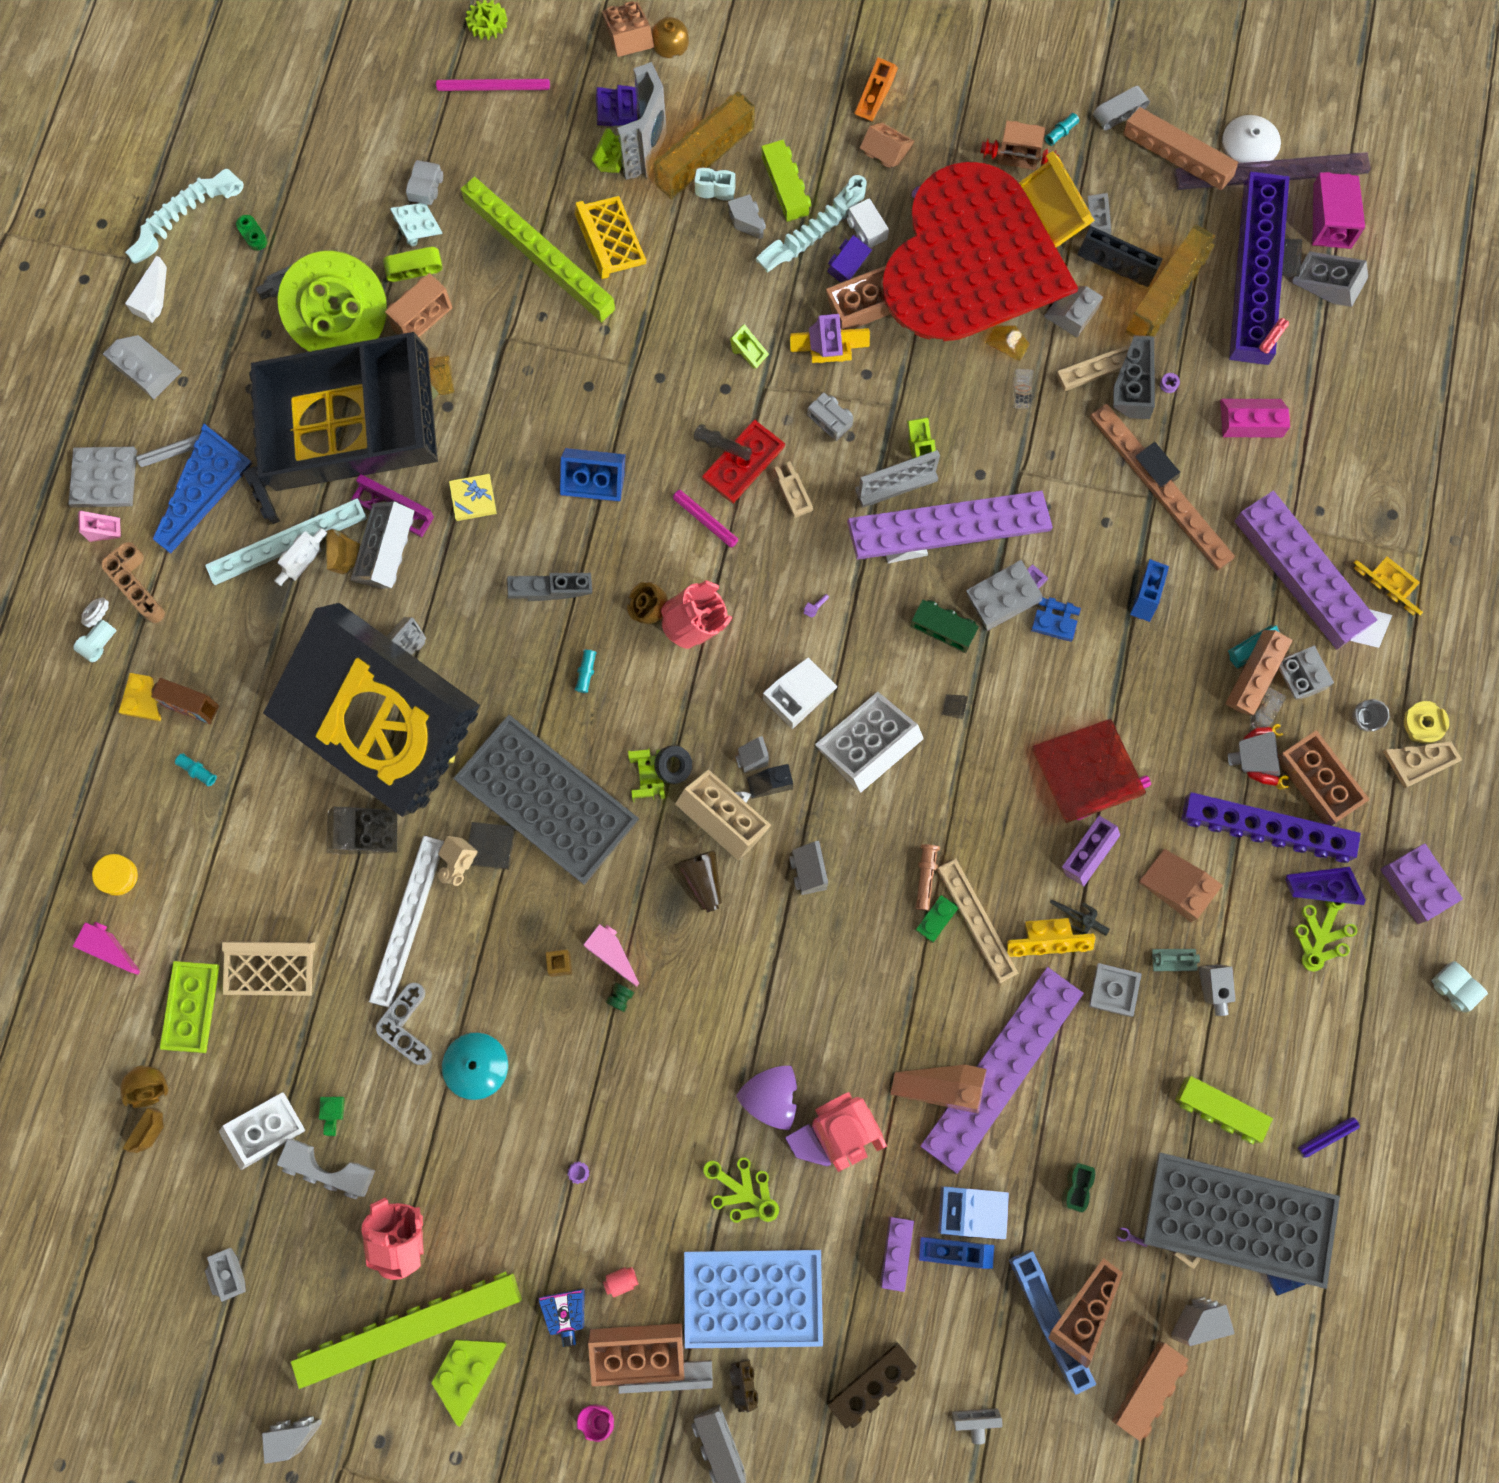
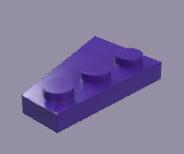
M1350 867L1286 875L1285 881L1292 897L1357 905L1365 904L1366 899Z

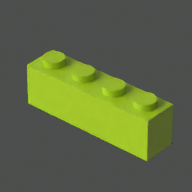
M784 139L761 146V158L786 222L808 216L811 200L809 195L804 193V182L797 175L798 167L791 160L792 153L790 147H786Z
M1192 1076L1185 1077L1175 1099L1176 1102L1180 1103L1179 1107L1190 1113L1195 1111L1201 1114L1200 1118L1211 1124L1213 1121L1220 1124V1129L1230 1134L1235 1132L1241 1135V1140L1251 1145H1254V1142L1263 1143L1273 1120L1272 1117Z

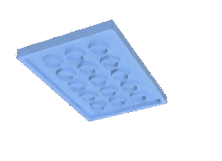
M821 1250L684 1252L685 1348L823 1346Z

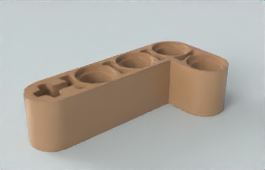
M123 543L102 560V569L148 621L158 623L164 618V609L131 572L143 562V553L133 543ZM131 552H134L131 557H128ZM130 579L129 583L124 585V582ZM142 594V597L136 600L137 596ZM150 605L154 611L150 612L146 607Z

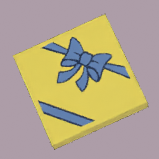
M490 474L449 481L456 521L497 514Z

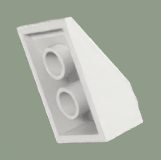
M282 1092L223 1125L219 1133L240 1170H243L284 1145L287 1139H293L300 1135L305 1129Z

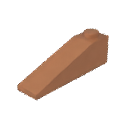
M964 1064L895 1072L891 1095L978 1114L987 1069Z

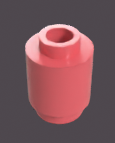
M624 1267L606 1275V1281L603 1282L607 1295L612 1294L613 1297L633 1290L634 1286L639 1284L633 1267L628 1269Z

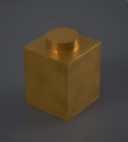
M568 949L546 952L547 972L550 977L572 974L571 955Z

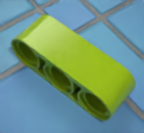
M427 247L389 255L383 259L386 279L390 282L426 276L429 273L435 274L443 269L439 249L436 247Z

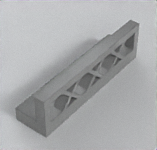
M712 1360L684 1362V1381L619 1385V1394L712 1388Z

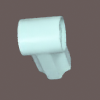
M101 619L87 636L84 635L75 642L74 651L88 661L95 662L101 657L104 645L117 630Z

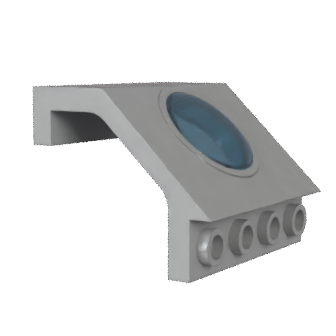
M652 62L633 69L639 120L617 128L621 145L623 174L626 180L636 178L643 173L646 179L648 178L667 134L663 85Z

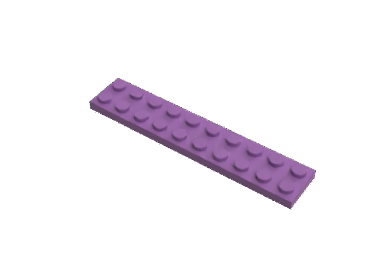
M1043 491L853 517L847 521L856 560L1048 532L1053 528Z
M1047 967L976 1066L987 1069L979 1113L947 1107L920 1147L954 1173L958 1174L1084 993Z

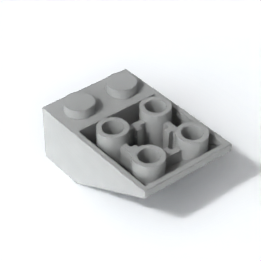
M404 617L386 636L411 655L416 650H420L426 640L425 635L412 617Z

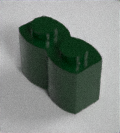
M1073 1163L1067 1176L1068 1186L1062 1194V1207L1081 1213L1087 1209L1090 1200L1089 1189L1095 1181L1096 1173L1094 1167L1081 1163Z

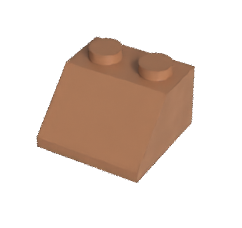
M884 123L869 126L860 149L864 150V154L868 157H876L881 160L880 163L891 168V166L899 165L912 147L914 140Z

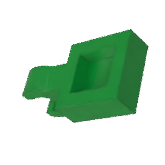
M320 1097L319 1120H326L323 1135L336 1136L337 1120H343L345 1097Z

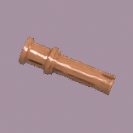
M921 844L922 857L921 862L918 863L921 871L915 909L929 911L934 871L938 868L936 864L937 851H940V847Z

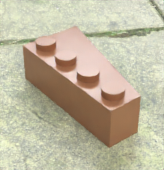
M1104 1258L1048 1337L1086 1368H1088L1092 1361L1123 1272Z

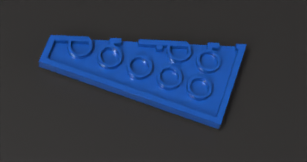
M203 424L202 432L199 439L196 440L190 459H188L176 485L177 489L173 498L171 497L168 503L169 507L166 514L162 517L153 537V540L170 554L244 474L243 472L253 464L252 461L205 424Z

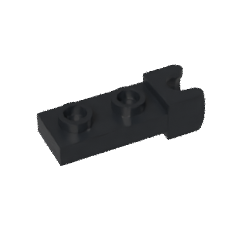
M256 466L245 470L243 473L247 483L253 490V496L257 503L261 502L262 508L259 509L265 520L269 519L272 524L280 522L265 488L268 485L257 477Z

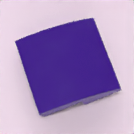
M617 85L616 89L597 87V125L621 126L637 121L635 87Z

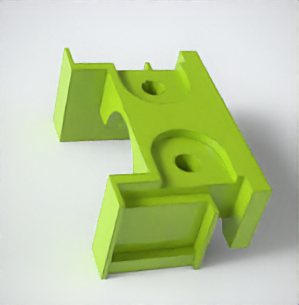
M648 748L649 750L639 751L628 750L630 763H638L640 775V790H632L634 803V798L653 797L654 800V795L657 794L660 795L661 799H665L664 781L655 772L654 762L656 756H651L650 748Z

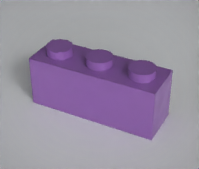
M1098 816L1062 866L1065 875L1080 885L1085 886L1120 837L1118 827L1103 817Z
M889 1216L880 1281L881 1288L905 1292L913 1220Z

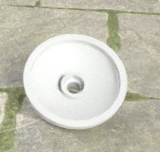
M1255 115L1240 116L1232 120L1227 125L1222 136V146L1226 155L1238 161V165L1247 168H1259L1272 162L1277 156L1281 145L1280 135L1276 127L1265 118Z

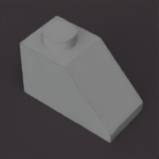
M763 736L738 748V755L735 758L738 768L742 767L744 773L768 766L769 755Z

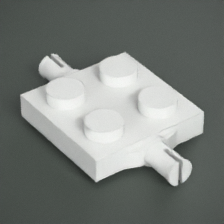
M320 528L313 537L306 531L294 540L291 548L280 556V560L277 563L282 567V572L274 581L280 586L288 577L296 581L322 551L319 547V542L327 532Z

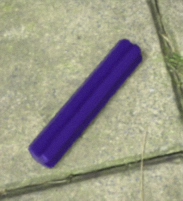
M1351 1117L1299 1146L1298 1151L1303 1158H1307L1359 1129L1360 1125L1356 1118Z

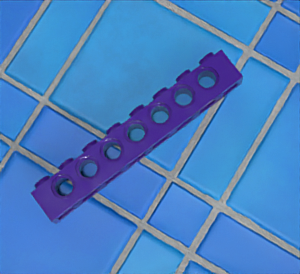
M1192 792L1185 797L1181 821L1187 822V825L1191 827L1204 826L1208 827V830L1212 832L1225 831L1229 832L1230 836L1250 837L1251 841L1259 843L1267 841L1271 842V845L1275 847H1292L1295 852L1305 853L1308 851L1320 858H1327L1329 856L1341 863H1348L1357 858L1361 836L1359 832ZM1203 809H1206L1210 812V818H1206L1203 815ZM1224 814L1231 817V823H1227L1224 820ZM1245 819L1252 822V828H1248L1245 825ZM1266 824L1273 827V834L1267 831ZM1288 829L1294 832V839L1288 836ZM1309 834L1315 837L1316 844L1310 842ZM1330 840H1334L1337 843V849L1330 845Z

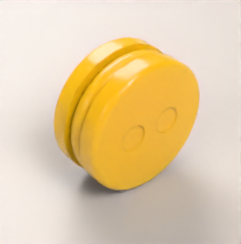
M109 854L97 861L92 871L94 885L100 891L113 896L129 892L134 887L138 876L135 864L130 859L119 854Z

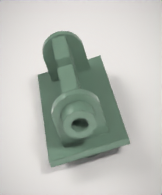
M1152 949L1153 971H1197L1200 955L1196 954V949Z

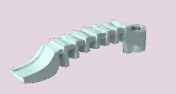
M229 169L222 170L212 179L198 178L197 182L193 185L189 184L186 190H181L179 195L175 198L172 197L170 202L162 205L163 208L158 212L155 211L150 219H146V223L141 226V234L138 241L125 253L134 264L145 260L158 249V241L153 234L156 232L166 239L167 233L161 227L164 225L167 229L171 230L172 224L169 220L172 218L178 222V212L186 215L187 209L185 207L188 205L195 209L196 203L194 200L196 199L201 203L205 202L204 193H207L211 198L218 195H223L225 198L235 196L242 191L243 182Z
M860 175L852 176L848 184L834 198L832 207L827 205L825 212H819L816 220L810 219L808 226L802 225L800 232L797 230L793 231V236L788 233L784 244L781 240L773 242L756 258V262L768 273L780 263L789 262L793 257L796 258L800 252H804L817 239H821L826 232L831 231L833 226H837L839 221L847 218L849 208L864 199L866 190L865 178Z

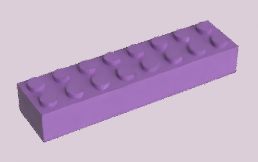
M1274 490L1243 510L1234 522L1336 650L1367 630L1377 621V618Z

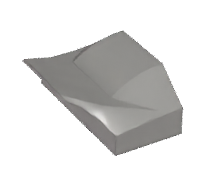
M232 1248L207 1257L209 1265L205 1273L212 1295L219 1296L222 1302L246 1292L245 1279L238 1258Z

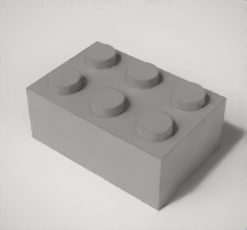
M1022 560L966 590L969 601L987 631L1042 601V594Z

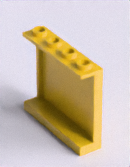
M1052 151L1046 155L1049 161L1020 181L1019 184L1027 194L1055 247H1058L1095 220L1060 158Z

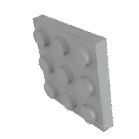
M73 448L69 505L71 507L133 506L136 448Z

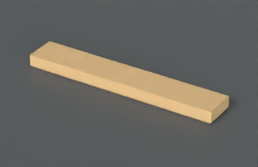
M957 859L938 867L937 871L955 905L958 907L962 918L998 984L1019 974Z

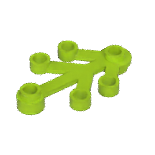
M1325 901L1328 911L1321 928L1315 917L1317 914L1316 908L1312 905L1302 908L1301 914L1306 918L1315 938L1313 948L1307 937L1309 929L1306 925L1296 926L1293 932L1303 948L1302 964L1308 971H1319L1324 966V961L1337 956L1344 957L1349 954L1350 948L1345 943L1338 944L1333 950L1322 953L1325 944L1344 937L1350 938L1357 934L1358 930L1354 924H1347L1342 929L1329 933L1337 912L1345 907V903H1340L1338 906L1332 901ZM1307 908L1311 909V911H1312V915H1311V916L1307 915V913H1306V909H1307ZM1347 927L1352 928V934L1347 932ZM1299 928L1304 930V935L1298 933ZM1340 946L1345 949L1344 954L1339 952ZM1311 957H1315L1317 959L1316 964H1313L1311 962Z
M740 1158L737 1162V1166L741 1171L743 1186L725 1174L718 1162L709 1161L705 1164L704 1174L707 1178H717L737 1193L724 1197L720 1195L714 1196L711 1200L713 1208L721 1209L726 1205L750 1202L756 1208L743 1211L733 1209L730 1212L732 1222L738 1223L742 1219L759 1217L765 1222H770L777 1218L779 1206L774 1200L770 1199L768 1188L769 1175L767 1172L759 1171L756 1174V1181L760 1184V1199L753 1194L749 1171L751 1163L748 1158ZM746 1160L748 1162V1167L746 1169H742L740 1167V1161ZM712 1165L717 1168L716 1174L713 1175L708 1171ZM760 1173H764L767 1176L765 1182L758 1180ZM715 1198L722 1199L720 1207L714 1205ZM767 1205L772 1207V1212L768 1215L763 1211ZM733 1212H740L741 1218L734 1220L732 1218Z

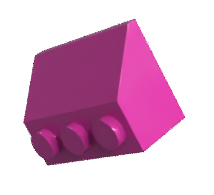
M1282 399L1220 400L1223 437L1283 438L1290 428L1289 408Z

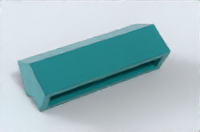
M1269 625L1268 627L1263 629L1276 630L1279 632L1276 625ZM1263 630L1228 650L1230 661L1237 669L1247 663Z

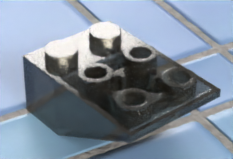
M334 806L327 813V854L396 853L398 814L393 810Z

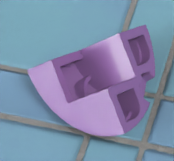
M779 1066L771 1068L750 1079L736 1095L740 1104L761 1122L775 1128L790 1130L796 1112V1105L792 1102V1094L797 1090L792 1067Z

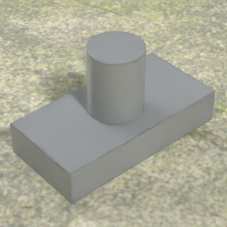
M998 1408L952 1412L955 1430H971V1441L973 1444H984L986 1442V1428L1002 1427V1417Z

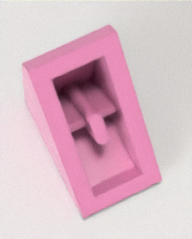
M84 511L78 512L79 532L89 542L118 539L121 537L120 518Z

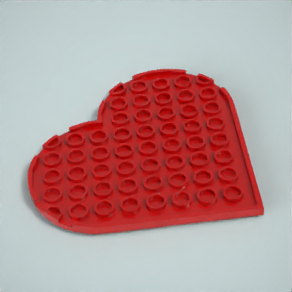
M961 162L946 166L933 173L923 182L915 195L912 207V227L915 237L904 242L892 254L886 265L883 277V296L893 318L903 328L906 327L915 332L914 335L929 340L931 338L943 339V341L959 340L1078 291L1076 282L1022 186L1007 172L995 166L979 162Z

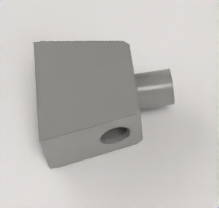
M1216 964L1198 967L1205 1002L1214 1005L1215 1016L1229 1015L1227 1003L1235 1002L1232 966Z

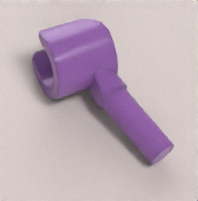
M825 594L815 605L808 602L805 606L804 614L814 617L818 608L829 596Z
M1120 1228L1127 1232V1238L1121 1239L1117 1236L1119 1241H1130L1147 1247V1245L1142 1244V1239L1130 1234L1127 1228Z

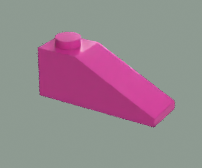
M94 922L93 925L84 924L73 947L130 973L139 975V968L114 935L105 931L106 926Z

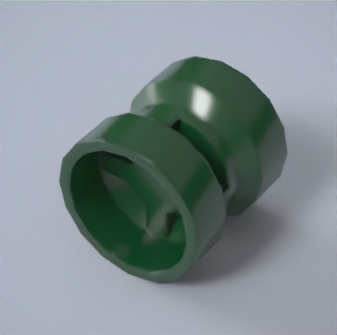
M615 983L612 988L613 993L611 996H608L605 1003L625 1012L628 1007L627 1002L629 999H632L635 992Z

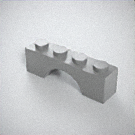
M287 1139L277 1163L278 1166L283 1167L282 1171L294 1176L296 1173L302 1174L305 1181L316 1183V1181L325 1183L324 1188L336 1191L337 1188L345 1191V1196L353 1199L366 1195L376 1171L358 1163H349L339 1172H326L320 1168L315 1160L314 1147L295 1139Z

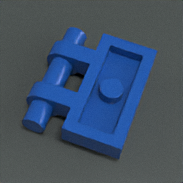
M1042 597V601L1038 605L1045 606L1046 609L1045 612L1041 610L1036 611L1031 631L1072 642L1077 620L1070 619V615L1079 616L1081 608L1073 606V603L1067 602L1065 604L1055 601V598L1049 597L1047 599ZM1052 610L1063 611L1064 614L1063 616L1052 614Z

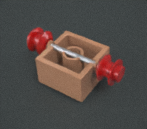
M1007 121L1001 146H999L997 139L994 143H990L987 138L986 142L982 141L980 153L984 154L983 158L986 155H991L993 160L998 152L997 164L1036 170L1037 163L1040 160L1041 166L1049 161L1046 157L1049 154L1048 148L1043 151V154L1040 153L1045 127L1023 124L1017 121Z

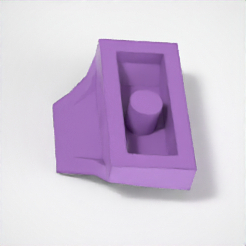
M839 314L819 316L817 322L809 328L811 350L820 353L822 357L842 356Z

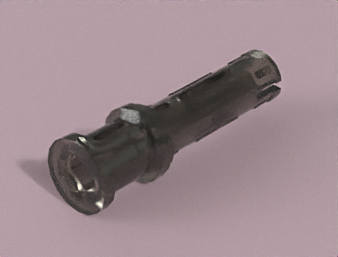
M700 424L694 432V440L696 442H704L710 448H720L745 461L751 457V448L725 438L717 430L712 431L707 429L705 425Z

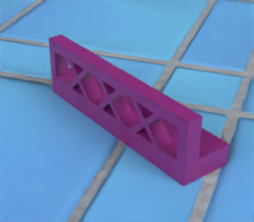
M362 474L359 475L356 480L359 487L351 501L357 498L359 500L365 490L371 494L372 500L359 501L361 506L369 511L372 509L371 504L382 501H394L414 510L413 520L421 519L425 522L420 530L411 525L409 531L421 538L423 537L434 519L430 509Z

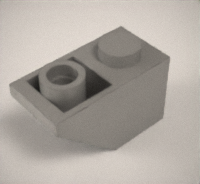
M750 194L728 201V213L734 228L756 238H763V230L766 229L765 222L762 217L759 218L757 202L752 201Z

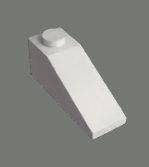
M158 256L155 257L125 303L133 314L151 323L160 315L164 299L167 267Z

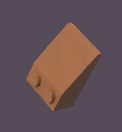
M1163 849L1139 881L1141 885L1190 922L1199 918L1223 886L1205 871L1166 849Z

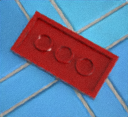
M754 419L702 476V480L734 504L785 448V443Z

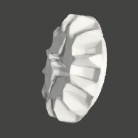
M104 598L93 600L83 611L81 623L88 628L96 625L108 610L109 602Z

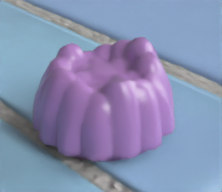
M581 1162L571 1164L568 1169L569 1179L576 1184L584 1183L587 1177H589L588 1166Z

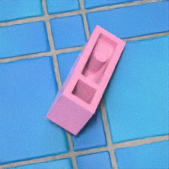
M599 924L585 942L584 947L637 987L639 982L618 938L615 936L617 932L608 925L603 927Z

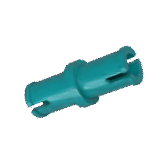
M1071 113L1065 120L1058 122L1055 128L1045 136L1046 143L1049 146H1053L1061 137L1067 136L1069 130L1079 123V117L1075 113Z
M588 649L583 650L581 666L577 670L579 675L575 691L588 693L590 679L594 675L593 665L597 652Z
M184 753L178 755L175 759V765L187 771L190 777L197 778L208 787L215 783L217 776L205 769L202 763L193 761Z

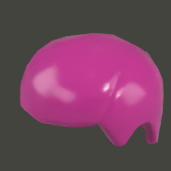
M600 1404L587 1406L578 1414L577 1429L583 1432L587 1440L594 1442L603 1441L610 1436L614 1429L613 1414L606 1406Z

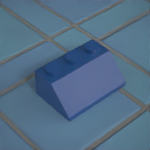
M565 448L561 456L560 495L621 501L626 454Z

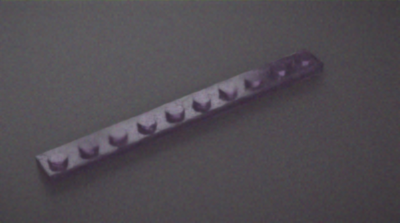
M1368 152L1238 163L1234 177L1226 186L1244 184L1250 172L1289 176V180L1317 178L1320 172L1351 175L1368 174L1371 167ZM1177 168L1174 172L1177 190L1214 187L1182 168Z

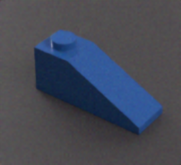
M1149 559L1130 615L1148 622L1151 621L1160 602L1169 566Z
M921 1237L919 1261L993 1269L994 1245Z

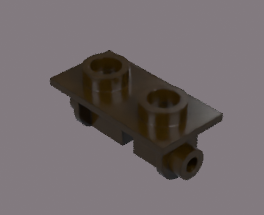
M750 1360L742 1363H731L729 1372L732 1386L740 1385V1389L733 1390L735 1408H738V1412H751L758 1408L759 1400L753 1381L755 1376L754 1369L751 1366Z

